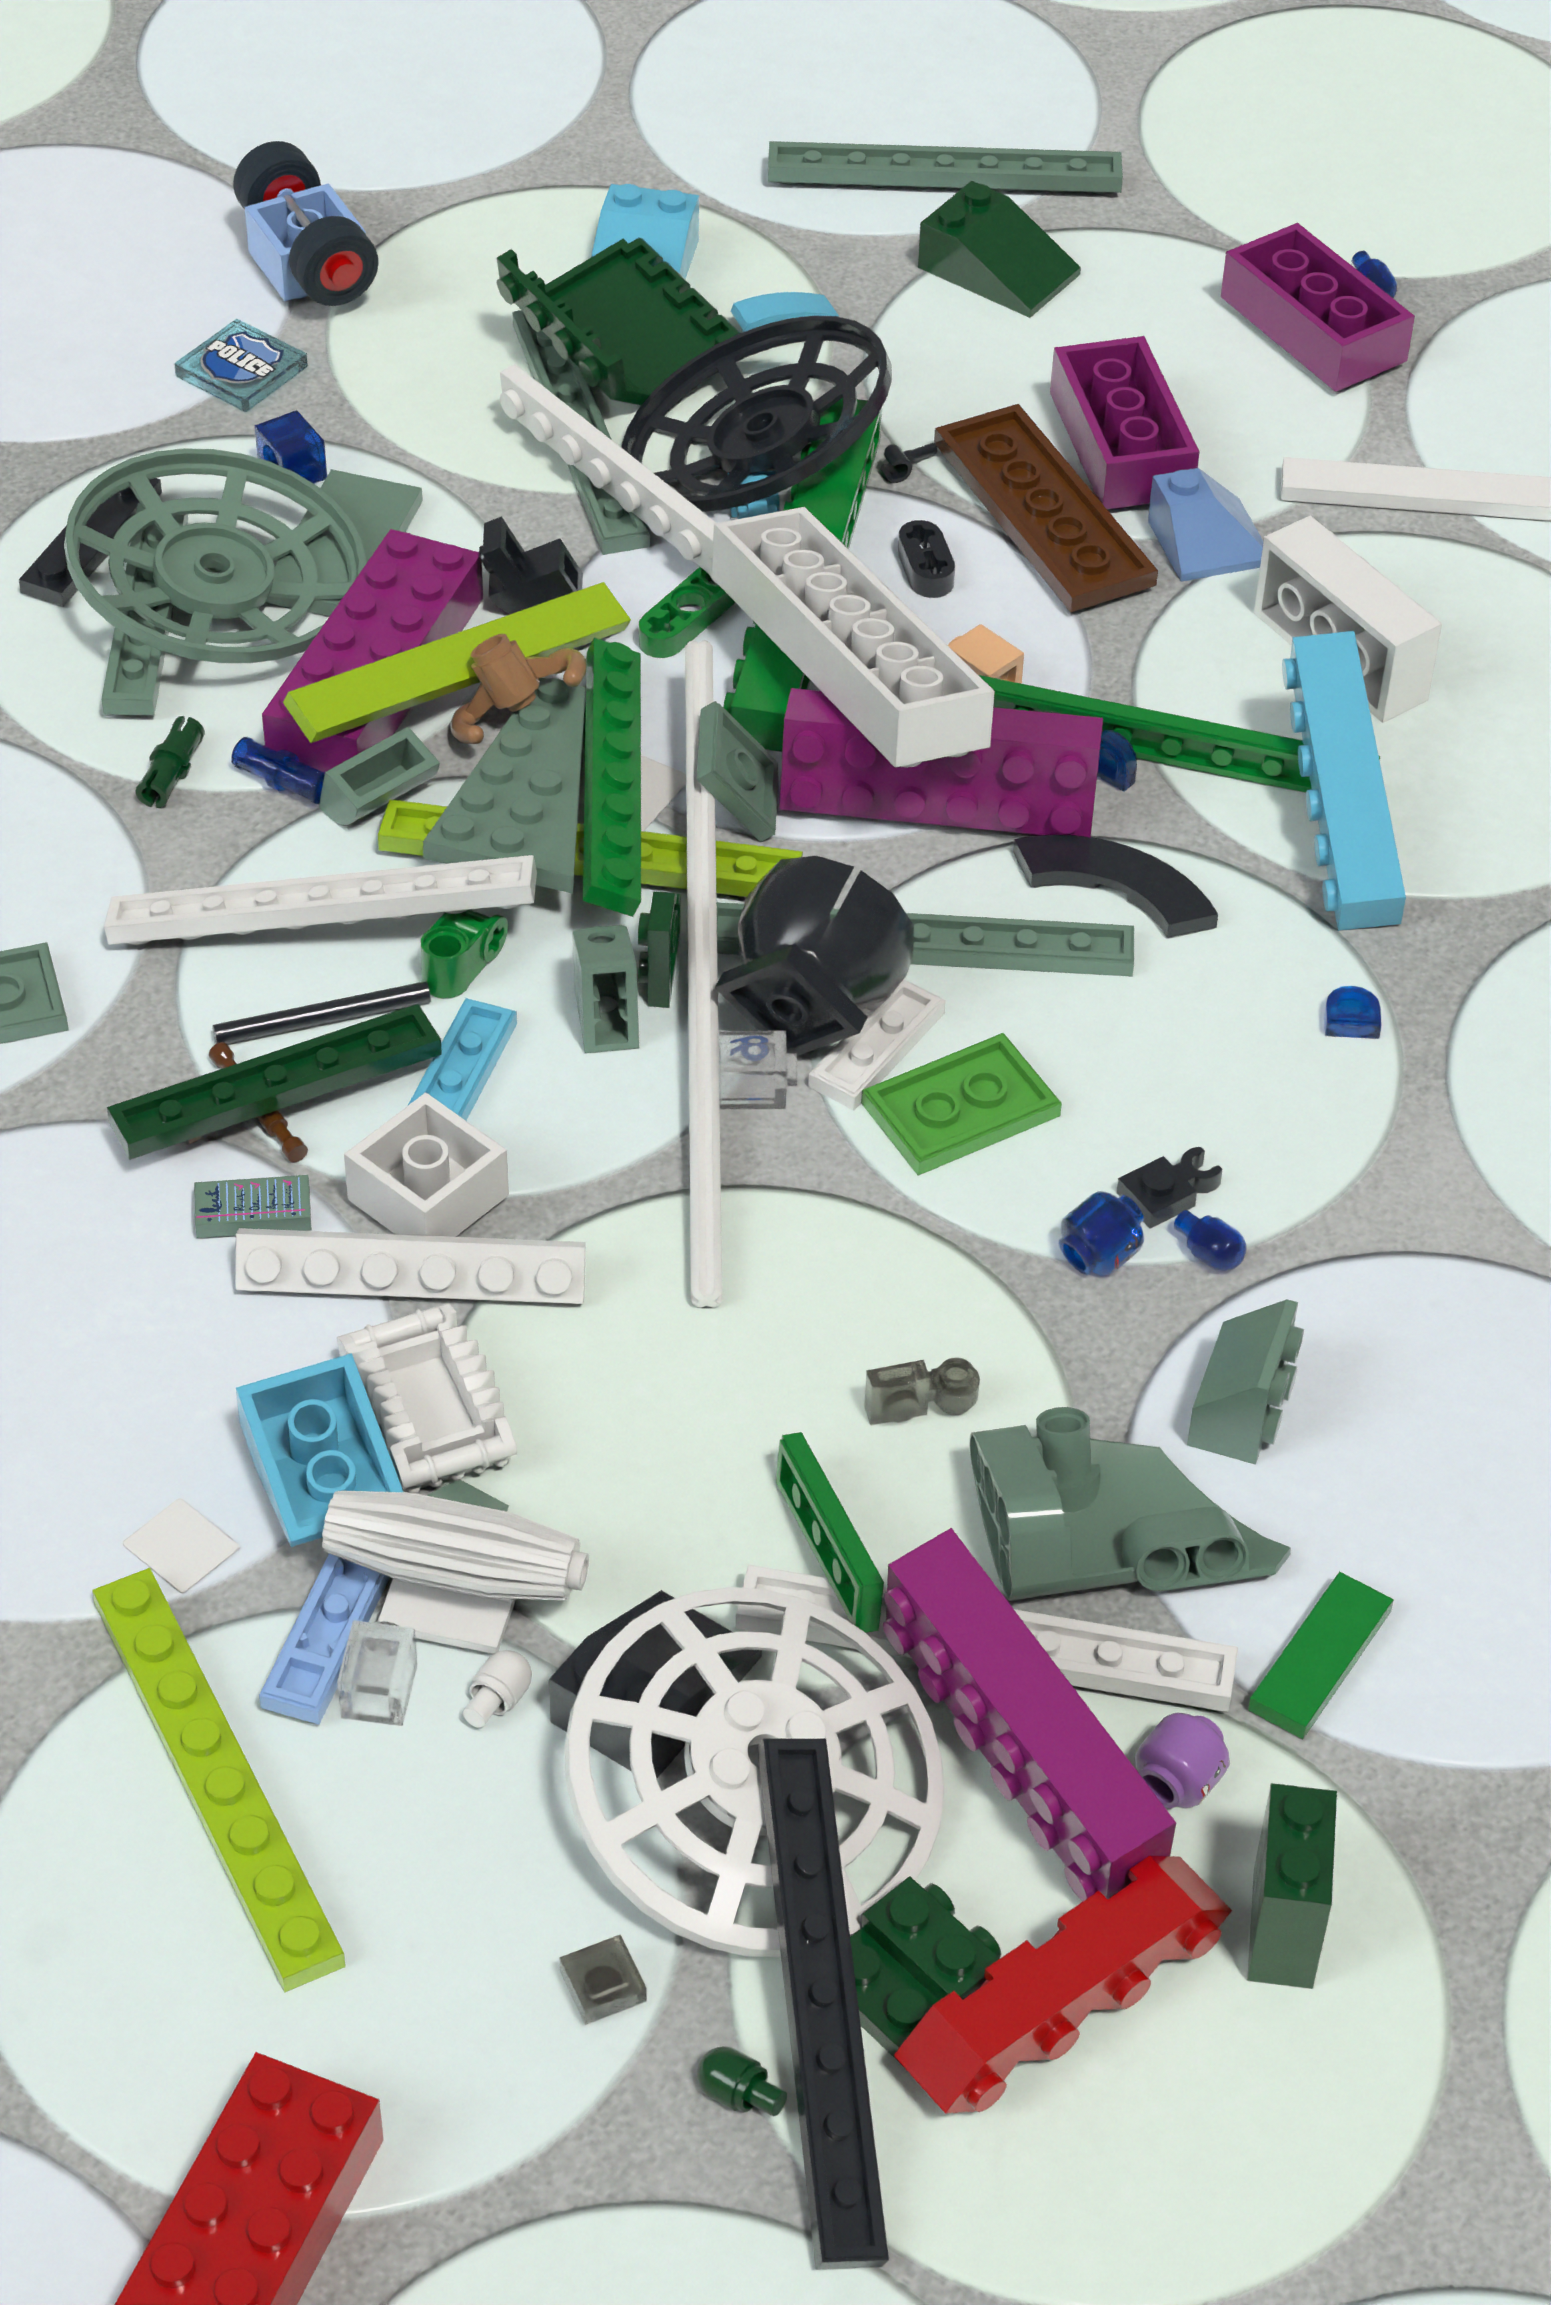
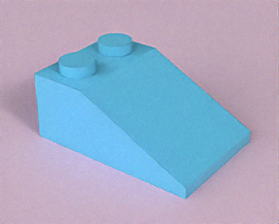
M610 184L601 209L591 257L623 238L628 243L637 238H643L663 258V261L668 262L686 280L699 242V195L687 194L678 190L663 191L640 188L633 184Z
M352 1353L236 1387L239 1423L257 1474L291 1547L323 1538L322 1533L325 1516L329 1508L328 1505L333 1498V1494L337 1491L403 1492Z

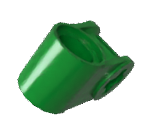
M471 909L458 914L444 912L437 922L423 934L421 938L422 982L427 981L430 995L438 998H453L461 995L468 989L469 985L485 966L492 962L502 950L508 933V920L504 916L496 914L489 917Z

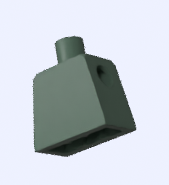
M614 925L576 929L572 932L574 986L585 1053L639 1048L637 964L627 927ZM607 996L615 999L618 1005L612 1011L600 1012L598 1001H601L600 997Z

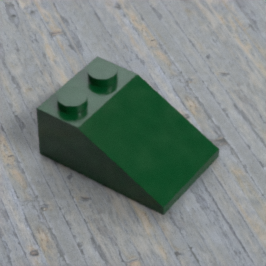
M970 181L920 222L919 269L1029 318L1075 280L1081 272V267L1009 196L992 190L984 184Z

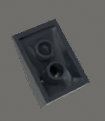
M661 1590L583 1640L549 1678L550 1721L552 1724L567 1732L570 1711L583 1679L606 1644L632 1620L663 1602L675 1599L674 1597ZM695 1609L684 1612L706 1639L719 1634L733 1633ZM661 1624L656 1625L646 1631L622 1654L607 1676L599 1696L639 1703L642 1693L656 1672L682 1649ZM745 1649L724 1652L718 1655L739 1683L762 1657V1650ZM693 1666L686 1670L670 1686L662 1698L659 1707L697 1717L705 1703L715 1694L696 1667ZM592 1722L590 1747L632 1772L629 1747L631 1728ZM652 1733V1763L656 1778L663 1773L685 1747L686 1741Z

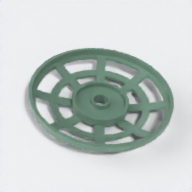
M183 448L156 451L130 458L107 469L92 480L76 498L68 515L64 544L67 568L76 588L88 604L107 622L133 639L160 651L189 659L215 663H257L278 660L306 651L323 625L300 637L287 630L306 615L312 607L314 600L342 599L366 565L363 543L352 520L339 504L322 489L297 473L270 461L242 453L216 449ZM181 474H207L226 477L222 499L191 497L162 502L149 480ZM246 481L285 495L306 508L314 516L291 530L273 516L251 506L241 504ZM128 487L132 489L144 510L136 513L116 532L114 539L86 526L88 519L102 503L117 492ZM188 514L218 515L216 523H194L180 526L174 519V516ZM237 519L261 528L276 539L263 545L252 535L236 528ZM152 524H155L164 536L157 545L155 554L129 546L137 534ZM329 530L337 540L345 556L349 574L348 582L318 583L316 562L306 543L324 531ZM80 542L109 556L110 576L119 593L118 595L101 596L87 579L80 564ZM291 553L300 568L303 582L273 580L275 572L274 561ZM124 562L152 571L156 587L134 592L125 575ZM205 568H207V569L210 570V571L218 572V573L208 572V571L205 570ZM269 597L298 599L292 609L275 622L259 610ZM170 602L179 609L192 614L190 625L188 627L169 620L150 607ZM134 610L142 618L155 626L175 635L185 637V640L162 634L139 624L120 611ZM240 617L253 628V630L241 632L209 631L213 619ZM266 638L275 643L254 647H220L206 645V642L216 644H239L259 641Z

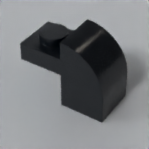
M502 516L484 523L483 545L479 547V554L483 566L490 573L488 597L500 609L513 614L582 589L583 573L560 538L524 551Z

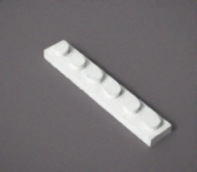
M239 1228L236 1233V1290L583 1304L585 1299L586 1242Z

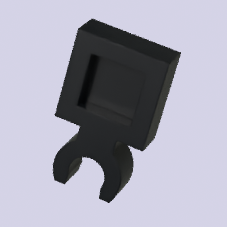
M1194 1147L1187 1150L1182 1155L1181 1162L1174 1166L1162 1156L1119 1177L1116 1193L1151 1229L1195 1207L1197 1193H1209L1217 1189L1221 1184L1223 1169L1217 1165L1206 1171L1198 1170L1203 1166L1205 1150L1202 1147Z

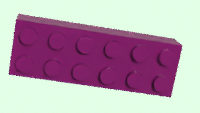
M390 529L263 711L262 722L266 760L325 776L326 771L395 734L412 707L310 743L283 704V701L288 692L461 632L483 600L482 561L479 552Z
M791 688L784 718L780 810L1037 835L1091 837L1103 718L993 707L989 748L970 751L961 757L947 756L924 761L914 767L900 766L895 768L822 691Z
M952 1528L946 1530L888 1564L887 1592L884 1593L886 1621L883 1622V1629L887 1639L897 1653L900 1655L908 1653L918 1666L920 1682L929 1697L936 1703L943 1700L955 1716L954 1725L956 1731L967 1748L973 1752L979 1749L992 1766L990 1773L1000 1793L1009 1801L1016 1798L1029 1816L1027 1817V1824L1037 1843L1046 1851L1053 1848L1066 1866L1064 1868L1066 1879L1074 1893L1082 1901L1097 1891H1100L1109 1899L1132 1882L1128 1878L1130 1868L1149 1855L1170 1856L1176 1821Z

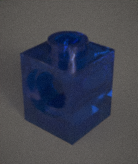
M298 410L254 425L257 458L270 461L293 471L313 484L326 479L325 442Z

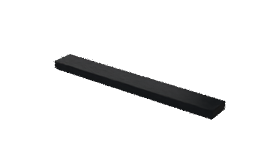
M826 1738L763 1739L757 1748L815 2268L883 2267L889 2261L827 1742Z

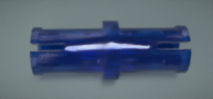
M248 736L241 738L236 743L231 756V762L235 765L234 767L265 779L267 786L279 792L287 789L311 800V802L317 805L320 804L325 771L322 772L300 762L298 756L286 749L280 751L273 750Z

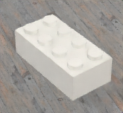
M1311 515L1264 536L1254 614L1290 645H1292L1293 637L1354 631L1370 713L1382 723L1428 701L1442 623Z

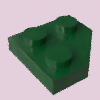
M653 891L650 913H640L638 945L648 946V952L641 951L638 983L648 984V1007L670 1008L681 934V894Z

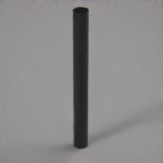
M427 981L213 1024L212 1029L216 1044L220 1042L230 1044L405 1008L418 1003L431 1002V996Z

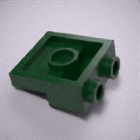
M911 1876L862 1914L861 1929L850 1937L861 2027L893 2057L932 2005L952 1991H955L962 2000L971 1995L987 1980L985 1969L1001 1957V1949L997 1941L985 1928L975 1926L969 1931L953 1916L955 1914L954 1905L943 1889L933 1883L923 1888Z

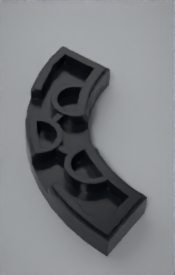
M1042 835L1014 839L1013 853L1030 887L1058 884L1085 886L1096 889L1102 884L1127 894L1128 901L1146 912L1159 925L1167 938L1217 927L1218 913L1204 893L1181 872L1148 853L1117 842L1076 835Z

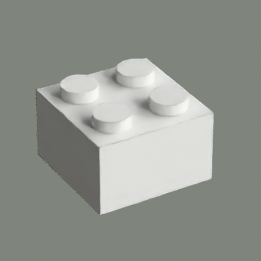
M426 1092L344 1153L348 1200L397 1235L456 1237L509 1196L507 1149Z

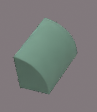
M408 726L326 771L319 808L333 821L342 825H349L387 804L389 799L394 800L433 778L438 772L440 762Z

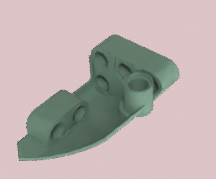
M1056 1407L1040 1413L1036 1418L1037 1436L1034 1437L1031 1436L1026 1425L972 1432L970 1434V1457L981 1515L994 1565L1008 1601L1138 1581L1145 1588L1152 1591H1166L1274 1575L1291 1555V1547L1260 1535L1211 1501L1189 1481L1160 1447L1090 1439V1417L1084 1411L1077 1408Z

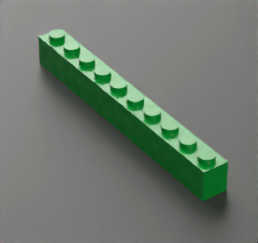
M843 398L820 414V425L839 421L843 410ZM857 399L854 416L859 414L868 400ZM882 408L867 430L844 453L823 469L798 484L791 486V500L793 502L786 501L783 509L785 511L805 507L847 549H849L880 443ZM825 439L809 442L802 449L800 460L814 451ZM756 624L755 627L748 626L746 628L743 642V656L746 658L745 660L737 659L733 674V689L736 690L735 693H726L723 708L765 750L783 752L784 718L791 688L808 690L811 680Z

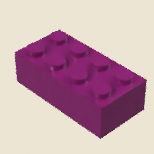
M1298 222L1226 251L1221 298L1335 392L1408 361L1415 315Z
M1145 336L1054 347L1050 394L1093 491L1106 509H1120L1128 506L1150 504L1154 475L1198 468L1200 451Z

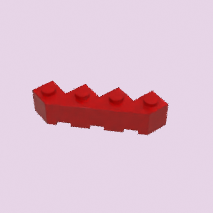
M1149 1855L1129 1869L1128 1878L1132 1882L1109 1899L1100 1891H1097L1058 1918L1057 1927L1059 1930L1046 1943L1035 1949L1026 1940L985 1969L987 1980L971 1995L962 2000L955 1991H952L932 2005L894 2054V2057L945 2114L982 2112L996 2103L1003 2095L1007 2087L1004 2080L1019 2061L1055 2060L1067 2053L1079 2038L1080 2032L1077 2028L1091 2010L1127 2009L1136 2004L1147 1993L1151 1986L1149 1976L1162 1960L1197 1959L1209 1952L1221 1937L1222 1932L1219 1927L1233 1910L1180 1856Z

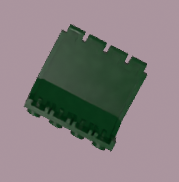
M623 238L546 285L541 277L538 278L534 270L525 275L519 269L517 254L512 249L496 258L499 279L496 283L503 299L510 305L515 303L524 312L530 326L537 332L542 330L552 340L558 354L563 359L570 358L579 367L586 382L592 387L598 386L611 400L641 406L650 394L680 367L714 345L740 334L723 315H718V311L695 288H690V283L668 262L663 261V258L643 238H637L630 243Z

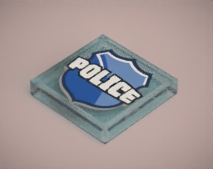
M236 318L175 362L174 366L176 377L247 412L307 368L308 361L307 353Z

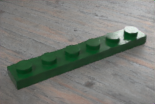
M418 1003L108 1106V1121L127 1157L131 1160L442 1055L441 1038Z

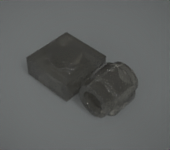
M949 1358L937 1368L931 1369V1371L927 1370L924 1360L866 1370L864 1408L870 1425H876L891 1421L904 1422L913 1417L927 1415L928 1402L934 1401L947 1414H963L973 1407L978 1400L980 1376L973 1365L963 1358Z

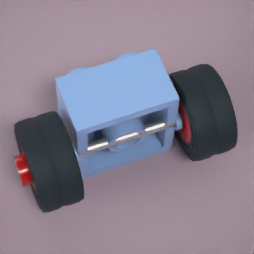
M271 141L257 146L246 154L235 171L233 187L238 202L245 210L248 250L282 299L288 301L309 296L319 304L339 306L361 296L375 279L379 265L378 254L374 244L367 237L366 231L330 184L321 185L319 174L306 155L291 143Z

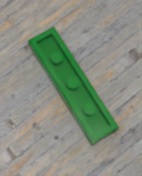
M803 1433L782 1435L779 1442L776 1484L850 1623L865 1633L879 1631L884 1581Z

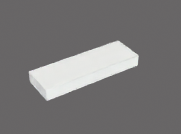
M903 979L891 996L870 1016H867L868 1018L861 1032L842 1039L809 1073L808 1087L854 1111L861 1104L862 1090L880 1083L945 1014L946 1000Z

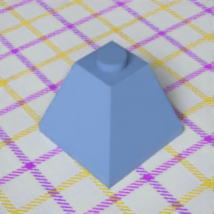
M1199 468L1178 470L1172 473L1153 476L1148 522L1181 582L1260 568L1264 541L1236 495Z

